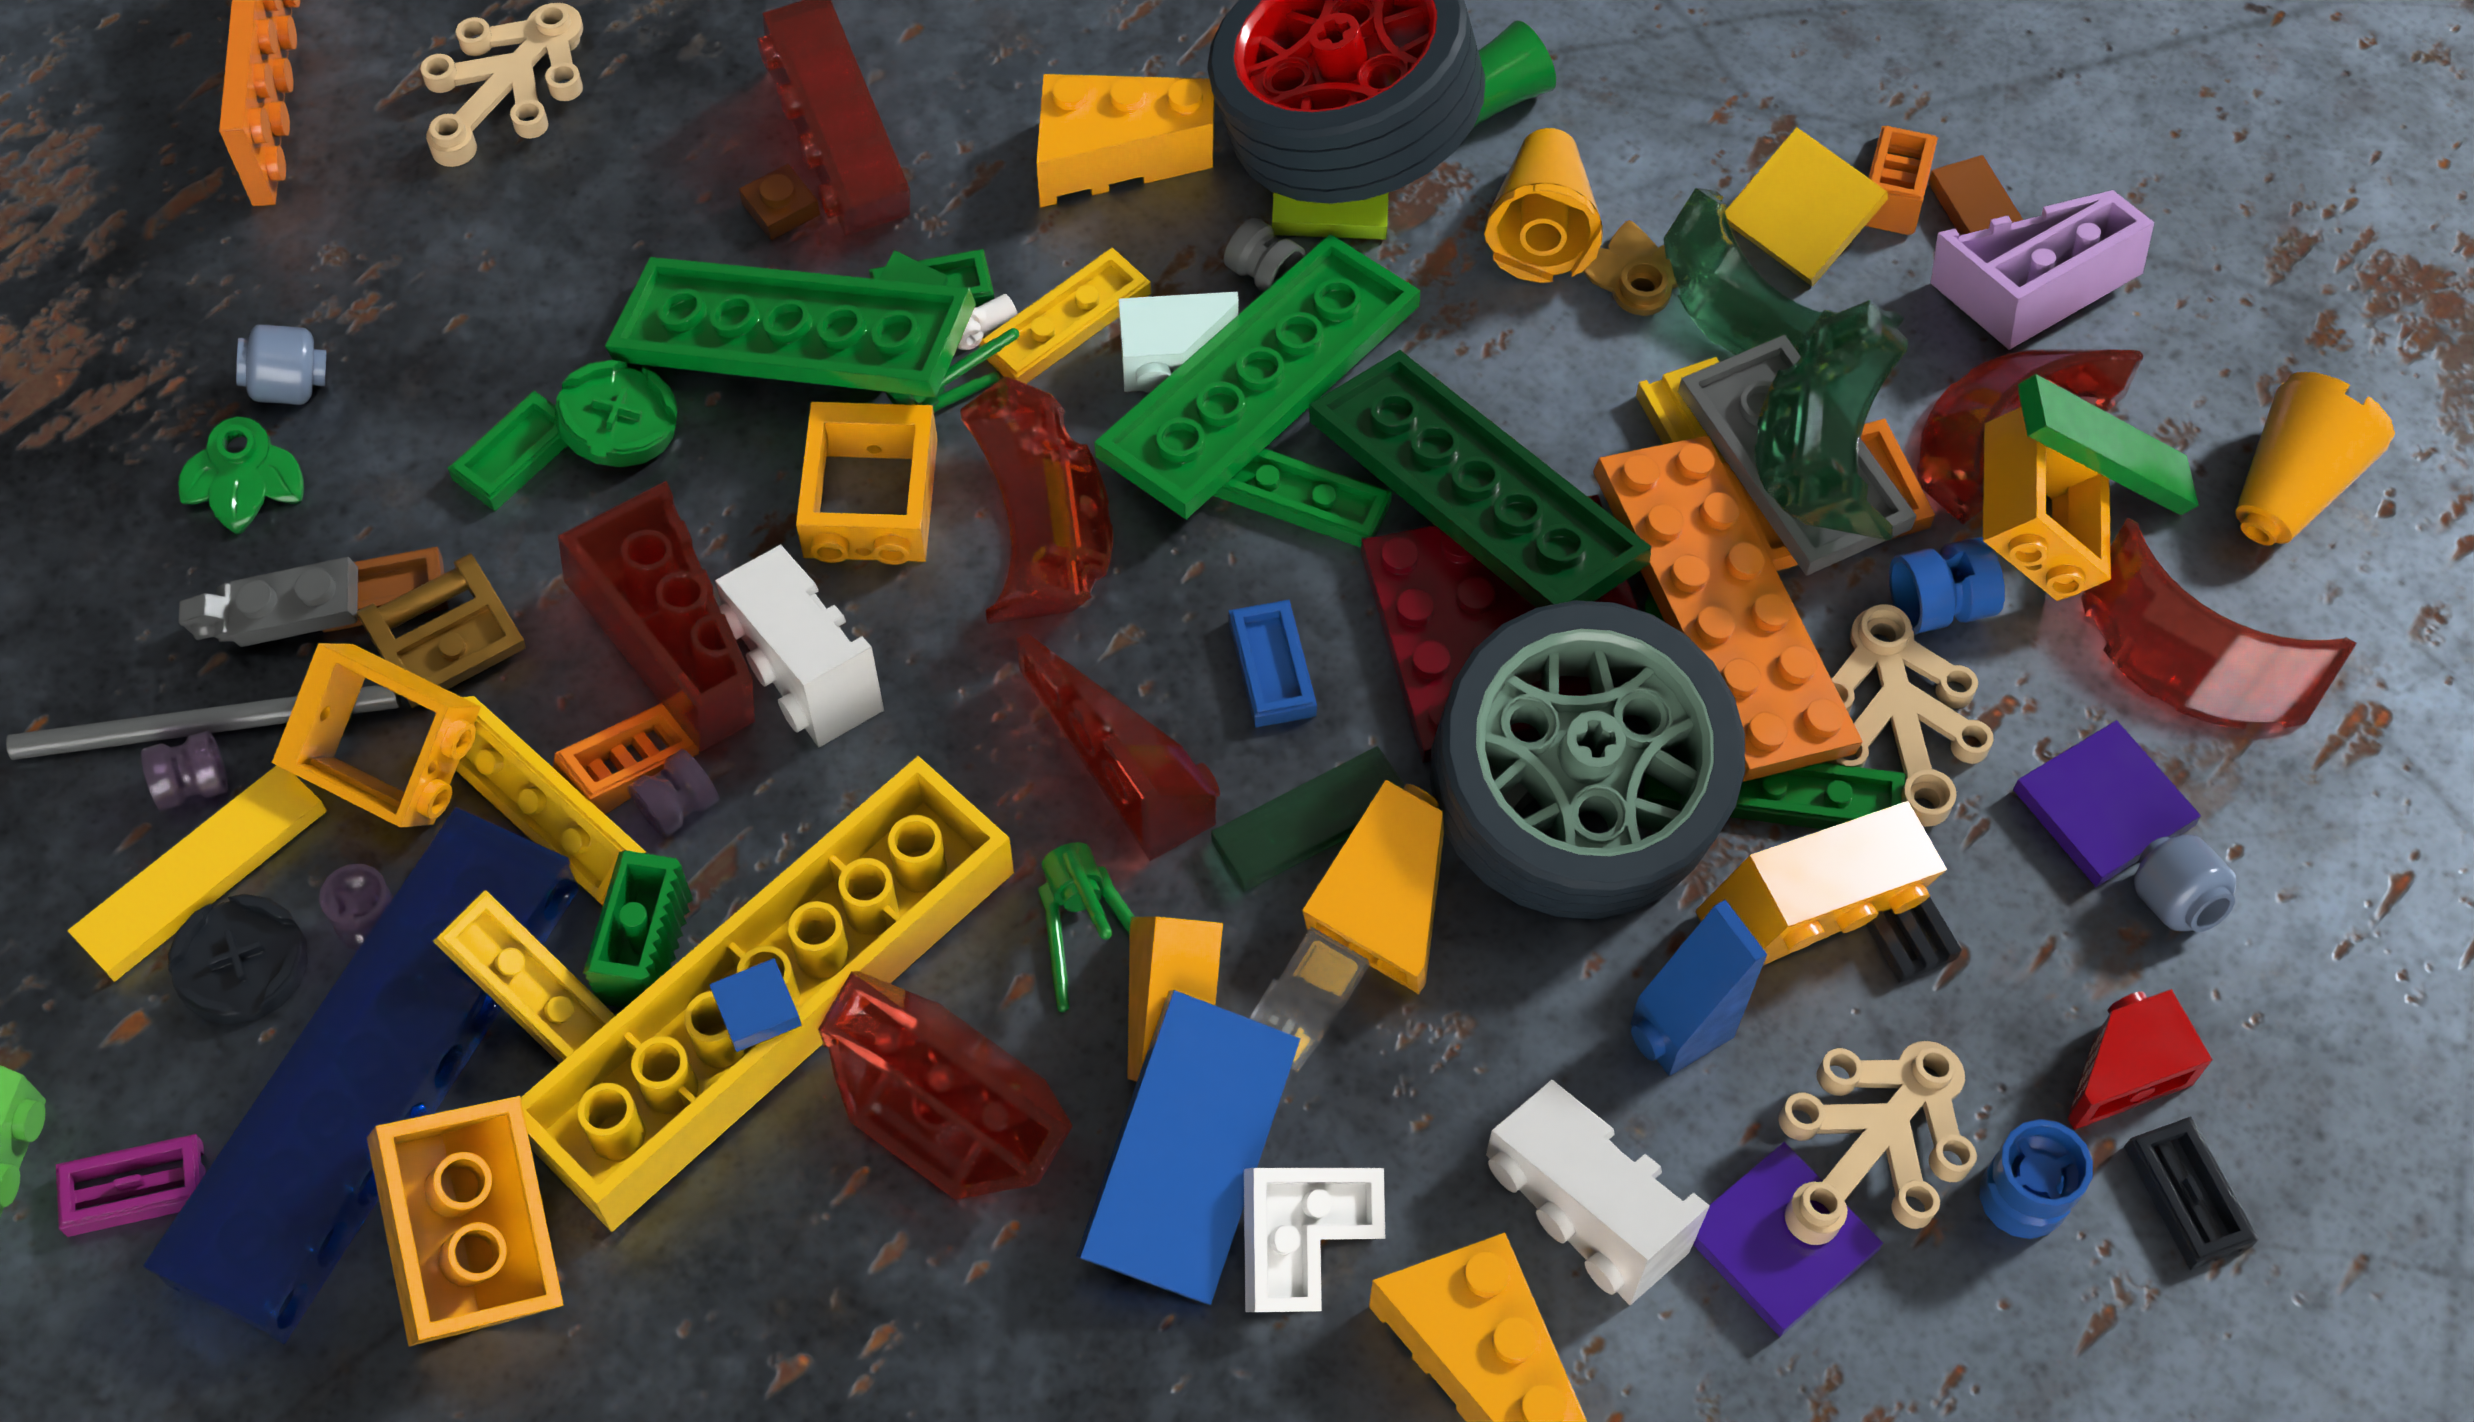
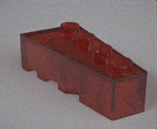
M802 0L762 13L765 36L757 38L758 48L767 71L770 72L777 87L778 97L784 114L788 120H792L799 135L797 136V141L805 165L808 169H815L821 182L817 189L828 219L837 217L845 236L910 215V188L831 0Z
M667 481L558 536L564 582L700 751L755 722L752 675L727 618L719 609L714 597L711 581L706 570L702 569L693 549L692 538L684 520L681 521L674 506V497Z

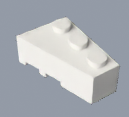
M781 544L715 580L722 604L714 609L719 623L732 641L742 638L748 646L750 652L746 653V658L760 683L764 687L773 683L783 696L778 699V704L795 732L805 728L818 748L884 711L871 645L863 636L853 642L849 641L839 627L846 623L844 615L835 605L827 609L815 594L819 592L815 582Z
M1551 1080L1491 1131L1486 1156L1490 1159L1488 1165L1496 1179L1506 1189L1513 1193L1520 1190L1538 1209L1536 1210V1216L1550 1236L1560 1243H1565L1568 1240L1586 1259L1585 1268L1588 1274L1602 1290L1611 1295L1617 1292L1631 1305L1689 1254L1710 1205L1695 1193H1692L1684 1201L1678 1198L1656 1180L1662 1173L1660 1165L1646 1154L1636 1162L1632 1161L1609 1140L1615 1135L1614 1129L1555 1081Z

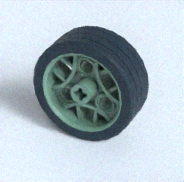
M1569 601L1535 608L1502 624L1473 650L1454 679L1431 748L1430 787L1433 797L1439 803L1438 809L1443 811L1444 831L1457 855L1486 885L1518 905L1555 917L1598 919L1633 912L1667 895L1696 868L1736 807L1745 774V732L1734 695L1714 662L1687 635L1652 614L1617 603ZM1559 677H1588L1593 695H1560ZM1541 680V689L1530 685ZM1635 715L1643 718L1648 723L1651 733L1648 735H1638L1631 732L1625 726L1623 717ZM1514 723L1530 724L1538 731L1541 740L1532 743L1521 741L1514 736L1510 726ZM1677 750L1679 760L1667 753ZM1489 765L1504 772L1495 781L1492 778ZM1644 773L1682 795L1678 811L1637 798V790ZM1518 782L1528 790L1542 809L1525 819H1522L1503 797ZM1589 811L1601 815L1607 822L1609 831L1602 834L1588 831L1581 824L1578 814ZM1637 826L1657 833L1641 840ZM1551 828L1553 839L1542 832Z

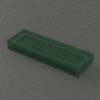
M1376 746L1212 830L1211 842L1243 892L1348 838L1385 780L1402 789L1405 785L1380 748Z

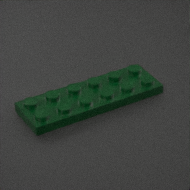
M1398 350L1309 404V422L1536 608L1575 600L1594 602L1650 564L1652 547L1401 350Z

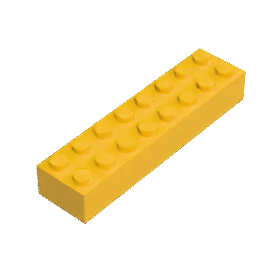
M917 756L520 1098L531 1150L613 1232L1014 874L1010 838L922 758ZM775 958L802 1026L736 1052L709 984Z

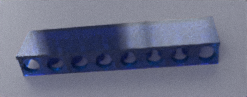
M455 807L143 1267L156 1274L167 1286L177 1291L181 1289L268 1333L272 1339L285 1345L379 1199L374 1171H372L371 1177L364 1189L359 1193L364 1178L373 1167L367 1141L368 1135L375 1126L403 1120L410 1109L411 1113L408 1119L434 1114L502 1010V1007L447 956L433 940L481 892L486 890L544 945L579 891L569 867V858ZM557 885L555 894H554V896H553L551 902H550L549 905L545 908L546 902H547V900H548V897H549L550 893L552 892V890L554 889V887ZM486 994L484 1003L480 1011L473 1019V1015L477 1008V1005L479 1004L482 997ZM449 1051L447 1060H446V1062H445L443 1068H442L441 1071L436 1075V1071H437V1069H438V1066H439L441 1060L443 1059V1057L445 1056V1054ZM334 1227V1231L330 1241L328 1242L324 1250L319 1254L323 1241L325 1240L328 1233ZM294 1289L289 1304L287 1305L285 1310L278 1316L282 1304L284 1303L289 1293Z

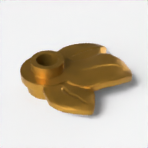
M1628 220L1613 235L1608 249L1599 248L1596 259L1583 273L1593 284L1612 292L1616 303L1625 311L1641 316L1652 315L1660 312L1668 305L1672 289L1690 280L1695 269V247L1692 239L1685 237L1669 241L1658 248L1641 228L1631 220Z

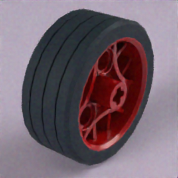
M1238 0L1222 19L1210 45L1207 66L1210 84L1236 157L1250 177L1274 193L1298 201L1328 204L1359 201L1402 188L1431 172L1456 151L1473 129L1484 104L1485 74L1464 0Z

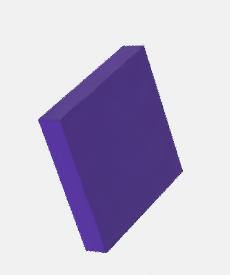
M2117 720L2019 778L2013 788V791L2095 887H2098L2138 862L2143 850L2156 839L2179 836L2193 828L2201 817L2198 811Z
M1785 1141L1710 1204L1693 1243V1246L1779 1337L1784 1335L1874 1256L1883 1245V1242L1848 1206L1845 1223L1837 1235L1828 1243L1822 1245L1807 1244L1791 1233L1785 1221L1787 1204L1801 1185L1808 1182H1822L1823 1180ZM1810 1200L1814 1210L1821 1214H1831L1823 1204Z

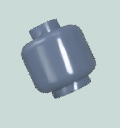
M256 325L249 332L248 339L238 338L237 386H246L247 393L252 400L266 403L300 405L305 404L310 399L313 385L325 386L326 350L314 349V338L307 329Z
M2179 835L2173 838L2161 837L2150 843L2141 853L2139 858L2140 865L2134 877L2135 891L2157 917L2173 931L2193 930L2195 932H2204L2221 923L2232 911L2235 904L2236 875L2213 849L2197 835Z

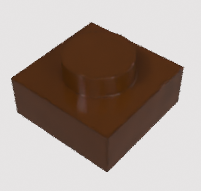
M788 163L739 188L743 206L770 240L820 215L818 200Z

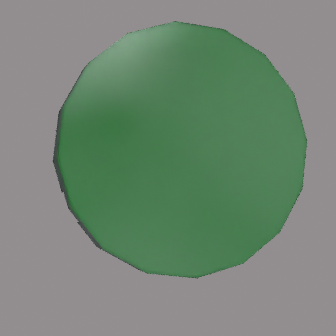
M608 360L589 363L568 375L562 383V390L556 399L554 421L560 438L577 455L596 464L626 467L646 463L664 452L674 438L678 405L672 389L656 373L642 367V372L627 368V362Z

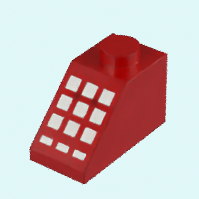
M2172 989L2148 998L2143 991L2135 992L2119 999L2108 1008L2107 1011L2110 1015L2093 1039L2067 1118L2073 1130L2193 1086L2213 1059Z

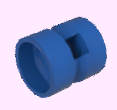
M1983 537L1945 544L1939 554L1934 549L1927 548L1896 555L1891 560L1889 587L1892 602L1895 607L1901 609L1909 617L1914 634L1948 627L1953 622L1954 617L1959 622L1966 623L1996 616L2003 609L2005 584L2002 569L1995 551L1983 541Z
M2038 1119L2022 1123L2009 1133L1980 1180L1979 1198L1985 1214L1996 1227L2015 1237L2033 1239L2050 1234L2063 1223L2071 1212V1208L2084 1195L2093 1178V1160L2087 1144L2074 1130L2059 1122Z

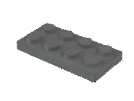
M1786 335L1681 378L1678 390L1679 395L1806 576L1912 529L1917 515Z

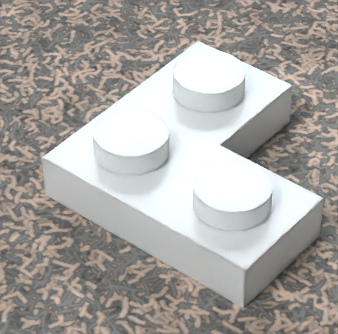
M1384 1168L1244 1169L1245 1312L1322 1311L1320 1240L1385 1239Z

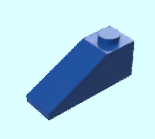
M1726 900L1715 905L1640 994L1630 1022L1634 1042L1648 1060L1654 1061L1657 1059L1668 1076L1673 1075L1735 1037L1767 957V953Z

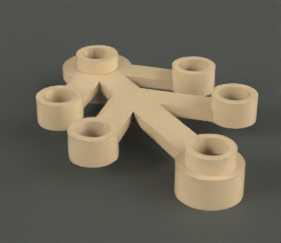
M549 3L535 9L527 20L491 27L482 18H467L461 21L456 28V36L460 48L465 54L480 56L490 51L493 47L521 45L513 53L454 63L453 59L445 54H433L424 59L420 70L426 87L433 92L444 93L458 85L486 81L456 114H442L431 122L426 139L431 154L437 163L447 167H456L469 162L477 151V144L472 131L512 89L515 105L511 108L510 116L516 133L523 138H536L545 133L548 128V119L544 106L538 100L533 66L545 54L549 55L551 63L545 74L550 95L559 101H569L581 94L583 84L579 70L573 64L571 51L580 42L583 23L579 12L574 7L564 3ZM474 35H480V36L477 37V38H470L471 36H474ZM445 71V73L441 75H434L438 72ZM566 79L570 80V81H568V82H566V83H558V82H560V81H562V80H566ZM527 117H536L530 121H523Z
M1880 604L1863 611L1855 619L1850 633L1851 643L1855 650L1831 679L1848 713L1855 699L1854 690L1875 666L1877 667L1882 688L1854 723L1863 741L1855 753L1858 759L1852 761L1839 758L1827 761V763L1863 768L1869 755L1870 745L1887 723L1891 721L1906 778V783L1902 789L1901 802L1908 801L1923 827L1935 826L1945 821L1949 816L1956 801V788L1947 775L1932 769L1919 720L1950 739V747L1954 756L1960 761L1969 764L1979 763L1986 758L1993 744L1994 736L1991 729L1985 723L1978 720H1968L1951 709L1964 708L1971 703L1978 688V679L1975 673L1965 666L1952 665L1914 641L1913 627L1909 617L1895 606ZM1873 635H1884L1890 642L1878 640ZM1905 666L1937 684L1936 695L1939 701L1909 683ZM1951 681L1961 683L1967 691L1956 692L1947 683ZM1962 737H1975L1982 746L1978 748L1971 747L1963 741ZM1915 799H1927L1934 805L1935 809L1925 808L1919 805Z
M1920 1041L1909 1045L1902 1052L1899 1060H1860L1856 1054L1847 1049L1837 1048L1829 1051L1820 1063L1816 1073L1818 1083L1826 1092L1836 1096H1844L1851 1093L1855 1087L1898 1088L1899 1090L1888 1103L1823 1105L1818 1098L1808 1093H1796L1788 1098L1779 1114V1125L1783 1132L1792 1139L1806 1141L1813 1138L1816 1134H1862L1822 1182H1808L1796 1190L1785 1209L1787 1227L1796 1238L1807 1244L1822 1245L1830 1242L1846 1221V1198L1885 1151L1895 1190V1197L1892 1200V1212L1895 1218L1908 1228L1919 1229L1925 1227L1939 1210L1940 1198L1937 1191L1930 1184L1923 1181L1910 1120L1923 1107L1934 1145L1929 1155L1931 1170L1937 1177L1947 1182L1963 1180L1975 1165L1977 1153L1973 1144L1959 1134L1952 1100L1958 1096L1965 1083V1072L1961 1061L1950 1049L1931 1041ZM1830 1066H1840L1847 1071L1850 1078L1842 1079L1837 1077L1831 1071ZM1923 1066L1933 1069L1940 1077L1928 1074ZM1792 1110H1802L1807 1113L1812 1123L1805 1124L1798 1121L1794 1117ZM1943 1151L1955 1153L1961 1159L1962 1165H1954L1947 1161ZM1906 1197L1919 1199L1925 1207V1212L1913 1210L1908 1205ZM1810 1200L1823 1204L1831 1214L1817 1212L1811 1206Z

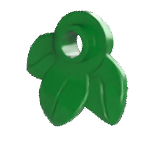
M232 417L215 426L208 437L207 448L186 462L179 475L178 488L180 501L183 504L193 505L209 500L210 507L216 518L234 534L240 535L256 517L264 503L265 496L283 503H301L304 494V481L300 466L294 456L282 448L271 445L269 435L258 422L247 417ZM237 437L247 438V445L241 452H228V445L232 440Z

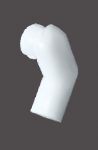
M1003 294L974 308L957 348L961 350L974 349L980 344L982 338L1018 314L1007 294Z

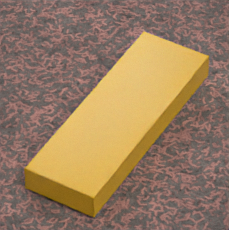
M1112 247L983 338L979 348L1011 328L1019 331V337L1015 341L986 359L1019 390L1119 318V299L1148 297L1151 295V282Z
M486 890L481 892L433 940L447 956L559 1063L564 1061L615 1017L592 992Z

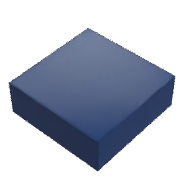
M775 958L709 984L736 1052L802 1026Z

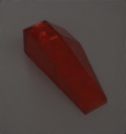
M1028 633L1016 639L1020 672L1150 861L1216 825V798L1220 796V789L1212 772L1204 763L1200 762L1195 765L1179 743Z

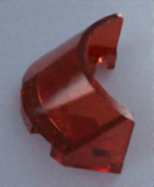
M2036 349L2006 354L1974 367L1968 374L1945 390L1928 416L1921 434L1920 461L1917 466L1918 482L1921 488L1964 525L1983 509L1985 423L2021 407L2018 393L2019 383L2037 374L2078 397L2096 398L2095 406L2107 412L2125 398L2143 360V354L2137 350Z
M1005 376L960 410L961 420L977 441L996 477L1006 507L1010 527L1011 555L1008 576L997 601L985 611L988 624L1074 611L1092 597L1090 592L1096 581L1107 574L1113 547V527L1110 523L1108 510L1109 500L1103 479L1088 445L1079 444L1070 437L1064 425L1065 410L1052 394Z
M2127 518L2110 546L2111 580L2085 590L2081 596L2085 616L2094 618L2097 627L2107 641L2103 650L2115 666L2148 695L2157 697L2175 707L2176 711L2204 722L2238 729H2245L2249 722H2280L2284 728L2306 724L2357 643L2347 637L2330 640H2302L2280 637L2254 630L2216 613L2196 600L2169 576L2146 544L2139 529V523Z

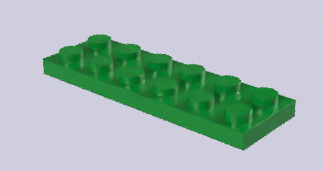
M1329 234L1094 442L1095 457L1187 520L1309 408V404L1319 399L1420 306L1421 290Z
M650 257L605 347L612 360L632 364L936 397L976 303L970 288Z

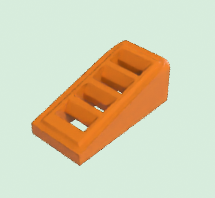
M1886 125L1882 126L1869 179L1887 191L1888 200L1865 225L1866 227L1905 235H1912L1915 232L1938 137ZM1887 152L1895 153V154H1899V155H1904V156H1909V157H1914V158H1919V159H1921V160L1913 159V158H1908V157H1903V156H1898V155H1893V154H1888Z
M662 702L556 752L553 768L599 810L607 814L698 755L700 746L665 702ZM654 730L668 748L659 751L647 734ZM632 745L643 760L637 762L626 747ZM609 759L618 772L612 774L603 762Z

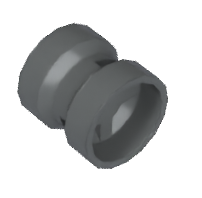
M1253 217L1242 224L1232 236L1224 254V264L1239 276L1249 275L1254 277L1256 287L1265 292L1305 256V250L1291 239L1279 240L1270 225L1259 218Z

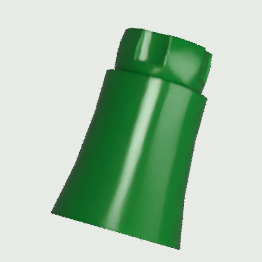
M1514 21L1491 42L1478 50L1485 74L1484 104L1474 127L1520 102L1555 89L1556 73L1552 59L1539 36L1530 26L1522 21Z

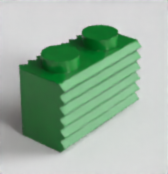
M626 850L618 854L583 974L586 975L585 979L589 980L590 990L594 991L593 994L604 1005L625 1008L671 969L670 963L677 960L674 953L675 950L680 948L677 939L684 936L681 927L687 924L684 915L690 912L688 903L693 901L684 871L677 858Z

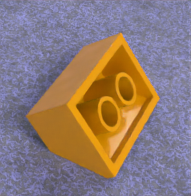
M520 1096L375 1126L368 1135L367 1141L408 1347L483 1329L564 1306Z

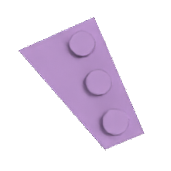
M2114 190L2045 206L2043 207L2042 216L2012 223L2009 216L1992 219L1989 229L1960 236L1956 228L1938 232L1931 284L2010 350L2143 274L2154 222Z

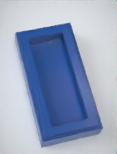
M1290 600L1229 610L1228 622L1254 727L1316 717L1317 703Z

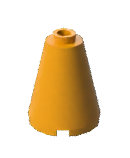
M1539 129L1530 133L1524 139L1486 218L1484 235L1486 244L1488 243L1494 253L1493 260L1501 269L1518 279L1536 283L1553 282V275L1570 271L1571 277L1582 273L1596 259L1602 243V221L1576 142L1569 134L1559 129Z
M2296 372L2290 375L2287 381L2278 387L2235 510L2236 517L2241 523L2240 528L2248 538L2267 546L2274 543L2285 544L2290 542L2387 451L2395 431L2392 420L2377 402L2368 396L2362 405L2345 394L2350 384L2338 378L2317 372Z

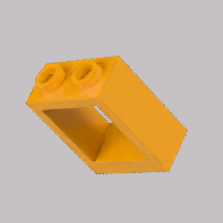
M811 402L796 521L803 558H816L827 563H838L845 559L878 560L890 565L903 564L907 561L926 562L938 441L933 405ZM826 458L912 459L907 514L820 512Z
M2022 407L1985 423L1983 541L2056 601L2075 596L2082 591L2111 580L2109 478L2028 437ZM2046 495L2052 499V518L2046 514Z
M318 643L272 763L400 828L434 825L436 818L445 811L452 796L450 783L458 763L467 754L474 742L476 735L474 723L481 706L354 644ZM365 678L436 712L405 792L334 757Z

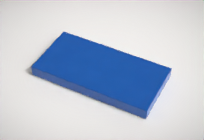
M1176 990L1169 991L1076 1257L1195 1301L1211 1305L1244 1208V1169L1258 1167L1301 1038Z

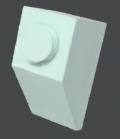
M1238 292L1119 299L1124 392L1144 391L1150 393L1238 316Z

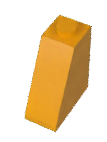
M1385 780L1302 911L1307 930L1420 994L1427 980L1444 837L1443 811L1438 809L1439 803L1423 789L1412 784H1406L1402 789Z
M1156 916L1131 917L1128 1014L1129 1080L1136 1082L1138 1080L1169 991L1176 990L1215 1005L1223 923Z

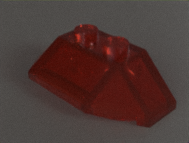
M851 971L818 1028L824 1048L828 1047L833 1074L849 1121L955 1200L1039 1184L1073 1127L1046 1080L939 1003L860 971Z

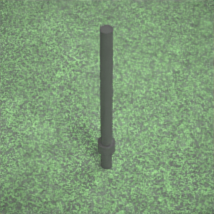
M381 685L362 687L349 721L352 714L400 708L401 695ZM297 696L10 734L6 740L7 752L12 760L283 724L288 722Z

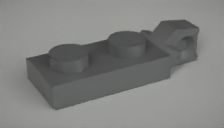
M349 557L230 581V584L225 583L216 587V595L205 593L180 601L179 624L191 632L196 640L215 636L220 642L234 641L240 647L354 624L358 621L356 613L358 611V566Z

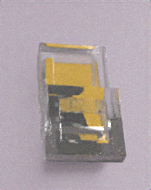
M1310 927L1278 981L1272 980L1249 1019L1301 1038L1291 1066L1292 1070L1298 1072L1350 998L1370 963L1368 959L1315 928Z

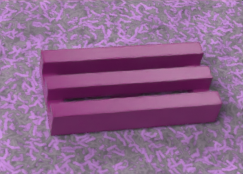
M197 1134L56 1164L59 1229L67 1237L208 1206L207 1192L203 1189V1181H206V1171L201 1163V1156L204 1155L202 1140ZM183 1160V1167L143 1176L136 1174L115 1179L107 1184L79 1190L74 1189V1183ZM183 1185H185V1187H181V1188H176V1189L167 1190V1191H163V1192H158V1193H154V1194L144 1195V1196L135 1197V1198H131V1199H126V1200H122V1201H117V1202H113V1203H108V1204H104V1205H99V1206H94V1207L85 1208V1209H81V1210H76V1209H78V1208H83V1207H87V1206H92V1205H96V1204H101V1203H105V1202L115 1201V1200H119V1199H124V1198H128V1197H133V1196H137V1195H142V1194H146V1193L156 1192V1191H160V1190H165V1189H169V1188H174V1187H178V1186H183Z

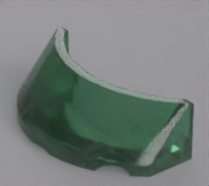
M1695 188L1663 238L1665 257L1670 259L1674 277L1681 293L1677 296L1686 312L1710 341L1715 345H1721L1734 355L1786 335L1815 377L1841 374L1859 369L1904 320V317L1897 312L1884 311L1870 301H1864L1852 313L1841 314L1830 309H1825L1823 312L1815 311L1798 304L1780 293L1753 268L1742 253L1727 221L1725 213L1726 204L1722 201L1723 195L1715 190Z
M1868 300L1816 321L1802 337L1804 340V352L1801 358L1792 367L1779 370L1767 392L1757 422L1759 428L1754 452L1756 468L1765 491L1792 518L1806 525L1890 540L1893 536V525L1867 501L1868 484L1858 475V451L1865 420L1872 403L1892 369L1907 352L1908 339Z

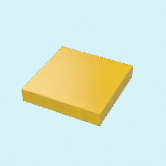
M1796 127L1724 211L1722 218L1727 225L1813 287L1888 200V193L1881 186Z

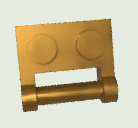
M471 553L454 561L456 568L378 608L372 603L356 612L383 659L446 690L526 648L523 637ZM467 590L473 595L474 599L395 639L391 632V629ZM407 699L412 708L419 705Z

